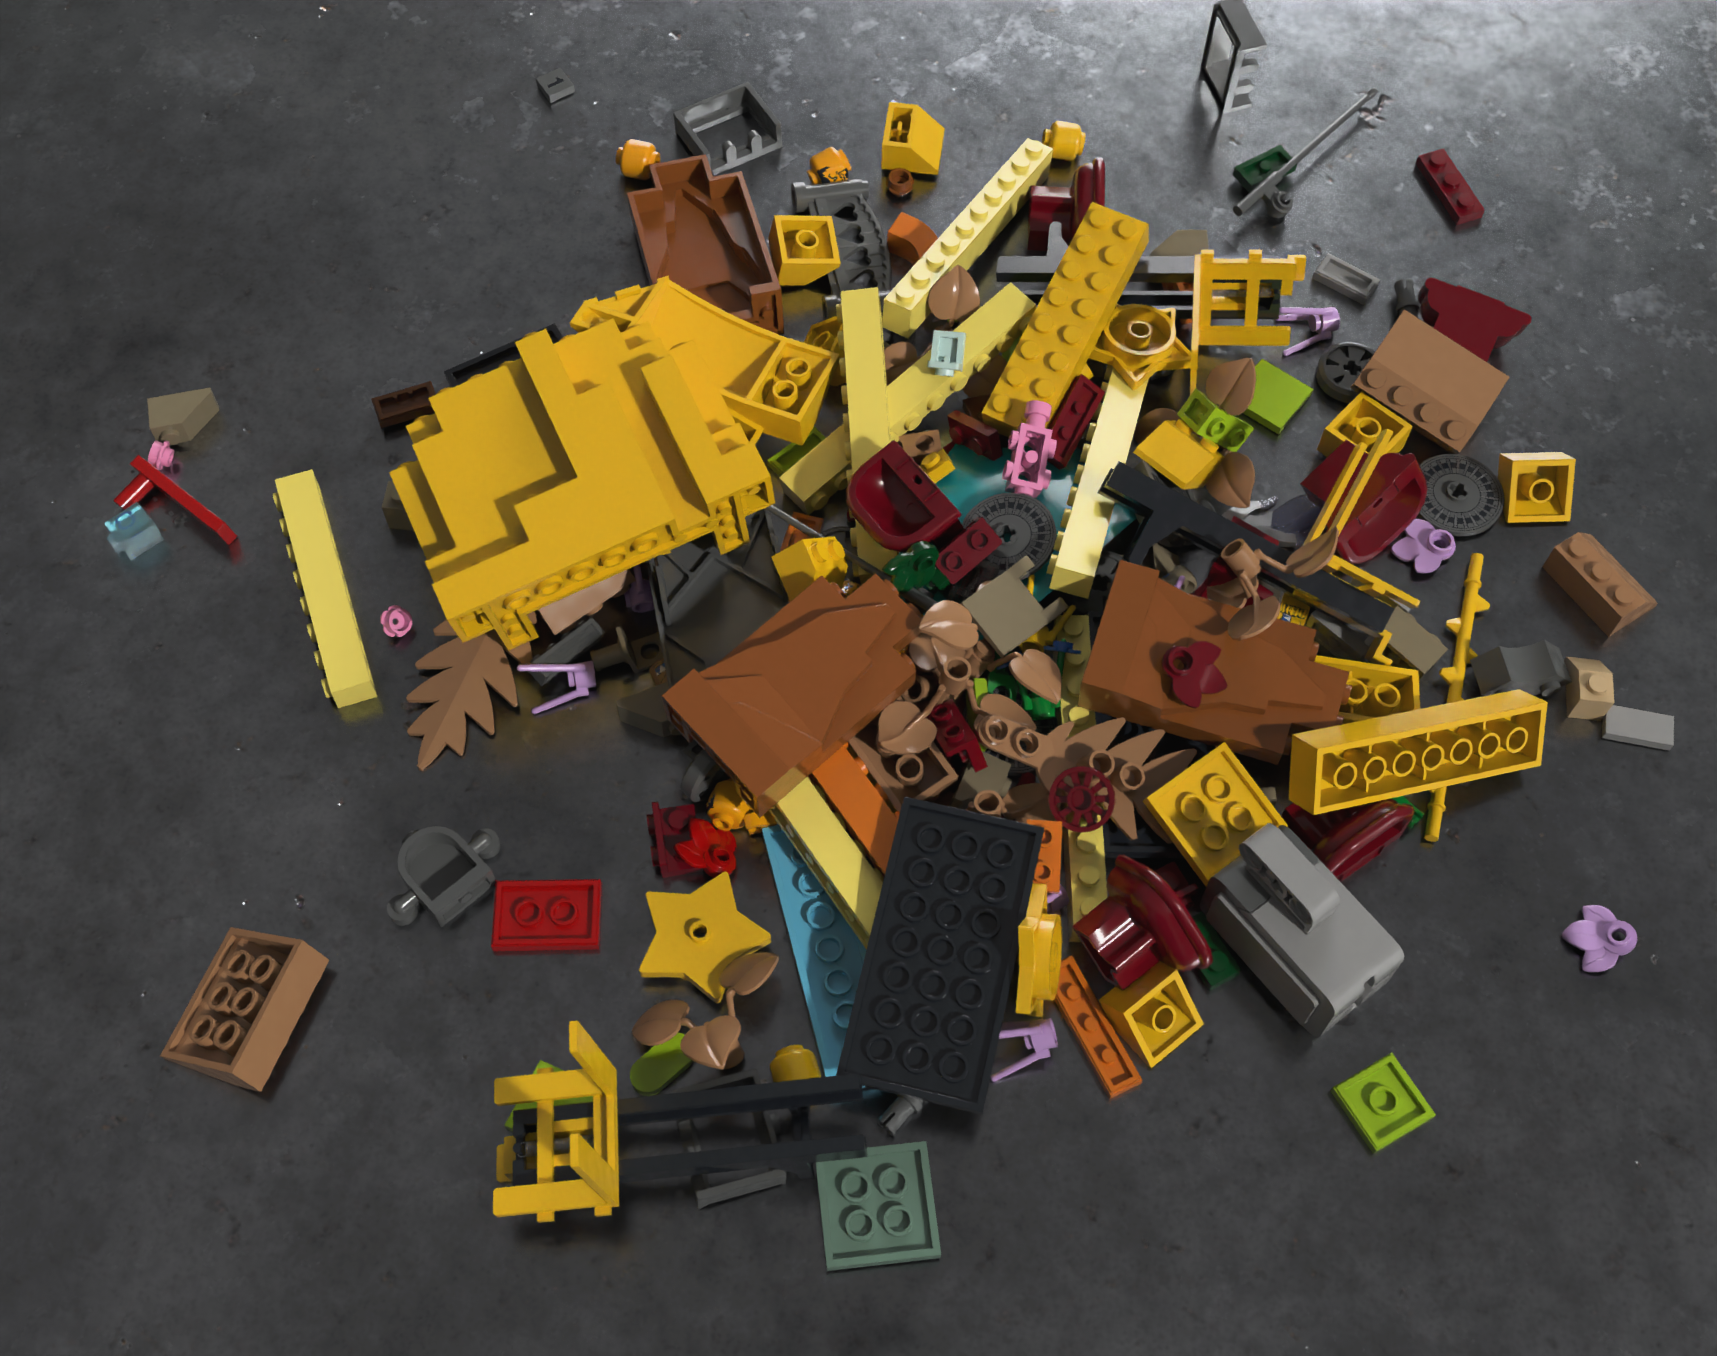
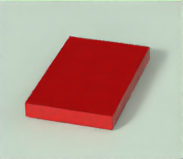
M601 879L496 881L491 940L492 950H598L600 946Z

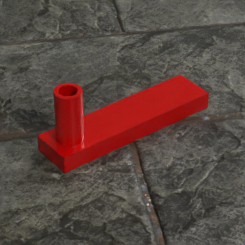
M140 455L130 463L139 474L113 500L125 512L129 513L153 487H156L226 544L230 545L236 539L237 535L224 521Z

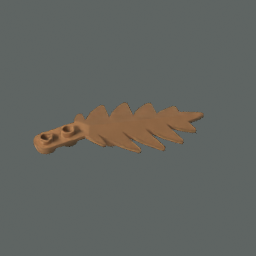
M535 611L529 613L530 620L535 624L537 622ZM447 619L433 629L435 636H458ZM493 629L464 643L457 637L429 652L415 663L416 669H446L429 678L406 697L408 703H435L424 711L407 730L409 736H424L418 756L417 766L420 771L428 767L446 745L459 756L464 754L466 743L465 713L489 735L494 734L493 708L485 682L511 706L516 707L518 705L516 686L504 651L509 653L521 665H530V661L533 659L530 642L508 651L496 630Z
M988 715L979 721L977 737L980 743L988 749L1035 768L1037 777L1048 794L1054 780L1063 771L1076 766L1095 768L1109 778L1114 788L1116 804L1110 818L1128 839H1137L1135 807L1144 821L1159 837L1168 844L1173 843L1143 803V800L1186 770L1197 754L1196 749L1170 753L1143 765L1165 734L1163 729L1138 735L1106 751L1125 724V718L1121 717L1097 724L1075 734L1067 740L1066 738L1074 726L1072 721L1056 727L1047 735H1043L999 715ZM989 727L995 730L996 738L990 735ZM1020 740L1025 742L1027 746L1026 751L1020 747ZM1079 772L1078 776L1083 785L1086 774ZM1095 775L1093 776L1090 788L1100 781ZM1066 776L1064 778L1065 782L1074 787L1071 777ZM1103 787L1095 795H1107V788ZM1061 789V791L1063 792V794H1064L1065 796H1067L1068 793L1065 792L1063 789ZM1100 802L1104 810H1107L1109 804L1107 802ZM1091 810L1094 821L1098 822L1097 813Z

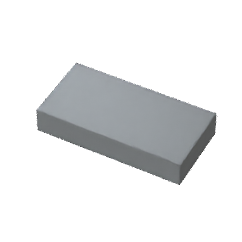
M1329 253L1314 271L1312 279L1362 305H1365L1380 282V279Z
M1613 705L1602 719V738L1669 751L1674 746V716Z

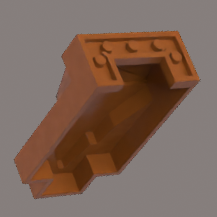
M706 154L649 165L652 188L627 193L630 216L649 284H657L658 278L669 275V280L725 312L776 334H784L781 287L742 171L713 176Z
M1123 560L1119 561L1081 682L1078 707L1116 718L1123 717L1129 722L1157 730L1163 729L1167 733L1215 747L1225 742L1232 752L1278 765L1283 754L1289 756L1292 746V734L1342 725L1344 716H1340L1338 713L1340 705L1347 704L1351 693L1352 685L1346 684L1349 672L1314 662L1320 644L1314 642L1316 629L1276 618L1271 626L1258 635L1241 641L1233 640L1228 634V624L1231 618L1242 608L1188 594L1160 579L1159 570ZM1197 641H1207L1221 648V653L1213 664L1223 674L1228 686L1219 693L1202 694L1201 703L1195 709L1184 705L1176 698L1172 691V679L1164 673L1161 662L1166 651L1174 646L1188 648ZM1173 660L1175 668L1184 669V665L1180 660Z
M876 573L846 599L839 585L833 581L829 583L823 576H820L717 664L699 673L695 669L691 670L661 695L667 719L689 743L695 740L735 782L736 793L759 818L877 717L889 704L893 703L915 684L916 666L909 656L905 653L899 654V652L921 634V632H918V627L923 617L912 603L906 604L898 596L897 588L889 580L885 579L883 581Z

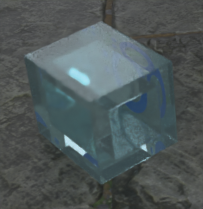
M138 502L104 523L111 534L106 537L109 544L117 554L123 551L131 561L164 540L155 522Z

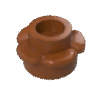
M897 168L889 173V177L886 179V186L889 187V191L892 194L904 195L913 189L914 180L908 170Z

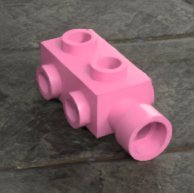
M1028 401L1024 417L1027 419L1026 424L1021 423L1016 431H1011L1008 441V449L1012 450L1011 460L1006 461L1002 479L1007 480L1005 488L1007 492L1025 494L1037 498L1042 488L1047 489L1049 486L1051 470L1046 469L1047 459L1053 458L1057 440L1051 439L1053 430L1045 428L1046 422L1050 420L1052 406L1046 402ZM1028 445L1033 450L1025 452L1024 446ZM1023 475L1028 481L1018 479V476Z

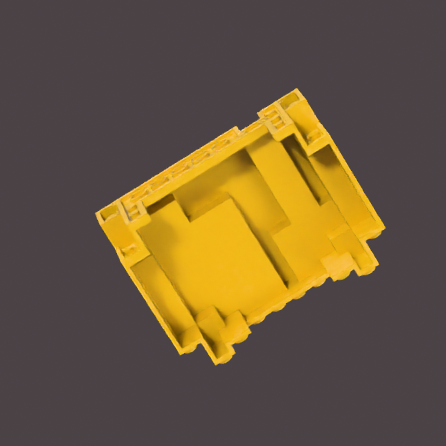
M614 318L608 321L596 322L589 329L577 334L566 335L554 344L546 329L528 333L521 340L515 342L521 356L520 359L506 361L499 365L497 369L485 374L474 375L460 385L441 389L436 395L429 397L428 399L435 413L418 417L413 423L406 425L418 460L404 462L397 469L389 472L427 559L425 563L434 582L432 586L447 621L462 643L495 629L508 651L539 637L528 616L529 613L710 532L713 534L714 542L720 555L750 543L745 517L775 504L771 476L754 442L749 443L740 423H735L695 341L691 340L687 343L675 344L670 350L666 351L660 337L656 338L649 321L642 324H633L620 333Z

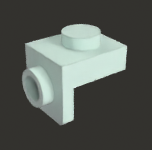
M933 331L931 359L928 361L927 367L935 369V375L954 377V371L962 372L966 333Z

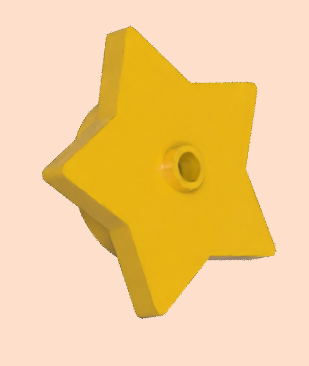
M1116 304L1089 356L1090 359L1113 366L1132 390L1138 389L1157 371L1191 368V352L1176 337V309H1157L1143 304H1127L1123 306Z
M726 871L691 894L649 891L646 893V899L656 934L640 965L639 972L641 977H680L691 982L718 1004L721 1002L726 989L719 982L723 970L733 960L747 954H752L770 944L771 934L737 911L729 874ZM697 934H706L704 937L701 938L696 937Z
M1033 883L1026 917L1018 926L1019 976L1016 1013L1042 1017L1044 1000L1053 1001L1057 993L1062 955V924L1059 914H1047V884Z

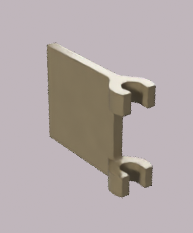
M1027 555L960 603L969 610L972 622L978 626V630L1001 658L1047 624L1054 621L1062 612L1069 608L1061 597L1045 609L1042 608L1020 579L1035 566Z

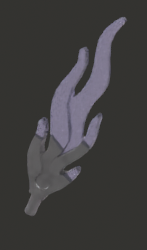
M1304 494L1289 500L1269 513L1253 516L1273 508L1278 500L1277 496H1273L1264 500L1250 501V507L1248 508L1232 507L1221 516L1230 521L1233 516H1236L1280 542L1278 546L1300 547L1303 546L1309 532H1301L1313 527L1322 509L1313 504L1307 495ZM1323 529L1321 535L1325 534L1327 529ZM1188 542V543L1185 544L1184 546L1194 545V544Z

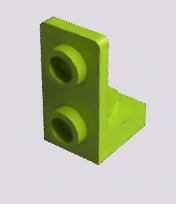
M1197 389L1193 391L1177 413L1196 434L1213 441L1231 452H1237L1254 429L1247 422L1220 409L1203 392Z

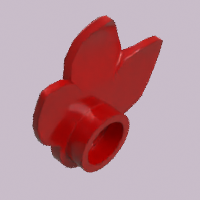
M691 818L688 823L691 840L675 844L674 849L676 853L687 864L694 868H703L713 878L725 871L730 875L737 864L733 854L737 847L734 835L731 831L716 830L711 823L704 819Z

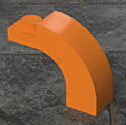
M903 212L899 214L887 234L889 252L906 259L913 266L938 239L936 234L925 223Z

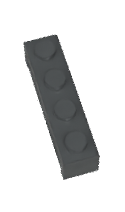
M593 618L586 622L583 620L575 627L576 630L572 633L566 632L560 638V642L549 645L543 655L537 654L530 663L572 664L598 644L606 632ZM528 671L541 686L560 673Z

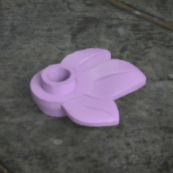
M1414 519L1404 530L1407 537L1396 542L1391 548V552L1398 559L1405 562H1414V569L1417 573H1431L1439 568L1442 560H1446L1453 555L1456 545L1454 537L1448 531L1442 529L1435 530L1428 521Z
M1600 905L1583 906L1582 914L1584 920L1570 924L1562 933V938L1565 941L1585 951L1582 960V970L1585 972H1601L1613 968L1619 955L1630 953L1637 944V933L1633 926L1625 921L1617 920L1609 909ZM1621 932L1626 938L1623 941H1616L1612 938V934Z

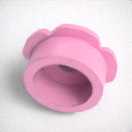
M154 441L150 449L148 462L158 470H162L163 466L170 467L173 461L174 449L169 447V441L164 443Z
M389 606L388 610L383 611L380 617L383 632L389 637H394L395 635L402 637L412 627L411 614L406 609L401 608V606Z

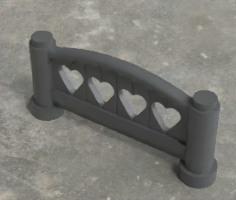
M854 179L805 185L804 182L792 183L791 198L795 213L809 211L810 216H832L841 264L839 268L826 274L832 295L822 296L824 320L837 316L836 304H841V291L865 289V287L852 283L865 273H870L874 276L872 282L878 287L880 302L882 303L884 298L891 292V258L883 229L873 210L864 199L869 198L867 180ZM850 206L854 209L853 216L857 220L848 221L833 215L842 208ZM856 228L861 231L859 237L863 242L856 244L839 237L850 229ZM857 251H865L867 253L866 260L870 265L861 266L846 261V259Z

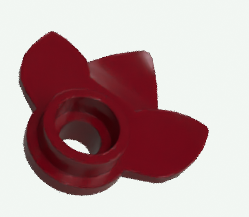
M1197 641L1188 648L1174 646L1168 649L1162 658V669L1172 679L1174 695L1184 705L1196 709L1199 707L1202 694L1219 693L1228 686L1223 674L1213 664L1218 659L1221 648L1210 642ZM1173 660H1180L1184 665V669L1175 668Z

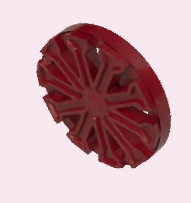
M1076 766L1063 771L1054 780L1049 792V806L1054 818L1057 821H1062L1063 827L1074 832H1090L1100 828L1112 816L1116 804L1115 791L1109 778L1099 770L1089 766ZM1079 772L1086 774L1083 785L1078 776ZM1095 775L1100 781L1090 788L1093 776ZM1066 776L1071 777L1074 787L1065 782L1064 778ZM1103 787L1107 788V795H1095ZM1057 789H1063L1068 795L1058 796L1056 793ZM1096 802H1107L1109 804L1108 809L1104 810ZM1058 803L1068 804L1062 811L1058 810L1056 805ZM1091 810L1101 816L1099 822L1094 821ZM1073 811L1075 812L1072 822L1069 823L1066 821V816ZM1082 814L1085 816L1086 826L1080 825Z

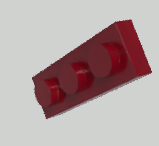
M1444 148L1418 156L1415 164L1456 225L1482 218L1485 211L1484 207Z
M1083 374L1075 377L1048 429L1053 430L1051 439L1057 440V445L1053 458H1048L1047 461L1059 470L1067 466L1105 394V391Z

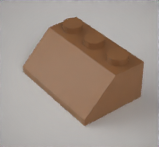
M1578 532L1553 548L1542 566L1608 637L1658 604L1591 534Z
M627 569L535 611V615L552 634H564L576 626L575 621L584 615L590 616L598 612L603 607L602 603L612 596L616 598L626 593L630 589L629 585L636 580L631 571Z
M900 696L894 702L904 700ZM881 713L848 741L857 756L864 762L876 783L883 788L896 811H901L904 797L932 803L958 784V775L934 742L924 751L912 755H899L883 749L878 743V721Z

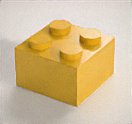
M1361 391L1324 429L1317 450L1328 457L1347 439L1355 446L1361 442L1368 445L1365 452L1369 454L1379 434L1383 430L1389 429L1393 431V434L1382 455L1391 452L1399 453L1403 449L1413 426Z

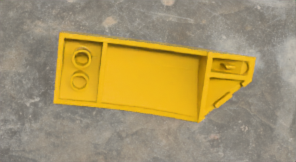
M669 275L658 278L657 284L640 288L638 284L615 291L614 297L598 301L597 297L585 300L570 321V327L578 333L589 329L596 322L608 321L614 318L620 333L633 324H642L649 321L656 338L660 337L666 351L670 350L675 344L694 340L727 407L765 428L763 433L803 446L816 424L840 358L838 353L781 336L727 313L669 280Z

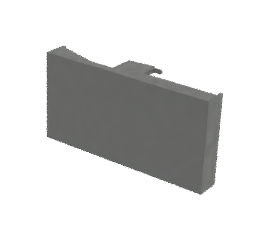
M762 509L746 516L745 520L750 543L723 555H720L715 545L713 534L710 532L670 550V554L659 555L646 561L669 689L691 670L695 669L699 673L717 664L789 603L787 592L771 556L780 552L778 538L774 533L771 515L768 510Z

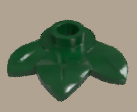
M920 541L913 544L906 553H901L892 558L882 570L886 574L893 575L890 582L897 588L899 595L907 593L913 587L919 589L930 582L936 571L935 564L939 557V551L929 542Z

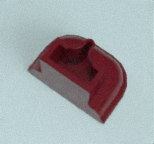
M1096 157L1092 163H1085L1079 166L1074 173L1072 186L1069 188L1031 185L1028 207L1027 250L1047 251L1049 226L1052 222L1061 223L1062 238L1069 246L1090 204L1094 202L1105 207V163L1103 158Z
M1428 278L1418 292V302L1421 305L1420 313L1423 321L1486 362L1492 349L1505 346L1514 337L1520 335L1532 320L1528 313L1504 305L1505 302L1460 285L1456 287L1435 278Z
M1347 439L1300 483L1308 499L1320 509L1323 508L1355 447ZM1364 452L1326 524V532L1330 529L1369 455ZM1391 452L1380 457L1338 537L1336 551L1343 560L1351 564H1361L1373 559L1418 516L1425 503L1428 489L1426 478L1414 454L1402 455Z
M892 440L862 464L851 476L846 489V503L854 518L872 539L885 549L902 552L907 551L917 542L927 541L931 542L939 550L964 529L958 519L961 516L959 510L895 440Z
M1386 799L1312 815L1300 806L1292 803L1284 809L1281 817L1287 823L1288 828L1342 882L1380 855L1385 847L1402 835L1414 815V808L1406 803L1400 804L1396 800Z
M1119 855L1115 860V868L1107 878L1106 888L1109 896L1072 926L1105 980L1123 991L1158 961L1181 972L1191 971L1196 967L1200 969L1208 968L1213 962L1211 949L1176 892L1160 875L1148 866L1125 855Z

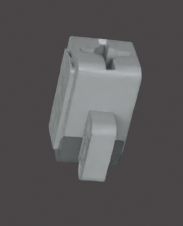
M1267 823L1239 845L1241 855L1209 879L1200 901V909L1211 926L1298 1023L1313 1036L1320 1037L1355 1007L1359 1006L1384 986L1403 962L1405 956L1394 938L1290 828L1285 825L1276 827L1271 823Z

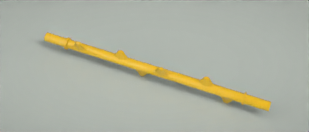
M1473 553L1470 556L1467 579L1464 581L1465 592L1461 617L1447 620L1445 627L1457 636L1452 667L1441 668L1439 671V675L1449 684L1446 704L1464 700L1461 696L1466 665L1471 664L1470 660L1478 656L1470 647L1475 612L1485 611L1490 607V603L1478 594V590L1482 585L1480 577L1484 556L1480 553ZM1447 786L1428 790L1431 793V799L1427 804L1429 811L1424 839L1427 841L1436 842L1439 839L1442 814L1446 810L1444 801Z

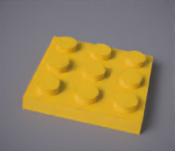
M1225 742L1143 800V803L1206 887L1212 876L1241 855L1239 845L1267 823H1271L1276 827L1280 825L1288 827L1287 823Z

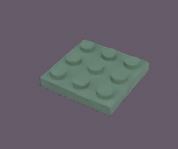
M926 1141L868 1147V1157L815 1163L827 1271L941 1258Z

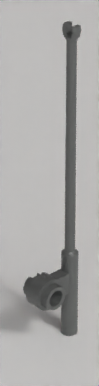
M1375 87L1371 88L1365 96L1278 171L1270 174L1233 207V212L1237 216H1241L1259 199H1262L1267 204L1266 210L1271 217H1284L1293 207V198L1286 200L1285 197L1288 192H1280L1275 185L1282 180L1283 175L1367 101L1372 99L1378 93V90Z
M774 505L764 508L811 538L825 537ZM844 548V558L872 575L876 573L883 581L885 579L891 581V576ZM913 587L907 593L901 594L905 598L906 604L912 603L921 614H925L930 607L938 603L933 600L934 595L923 587L919 589Z

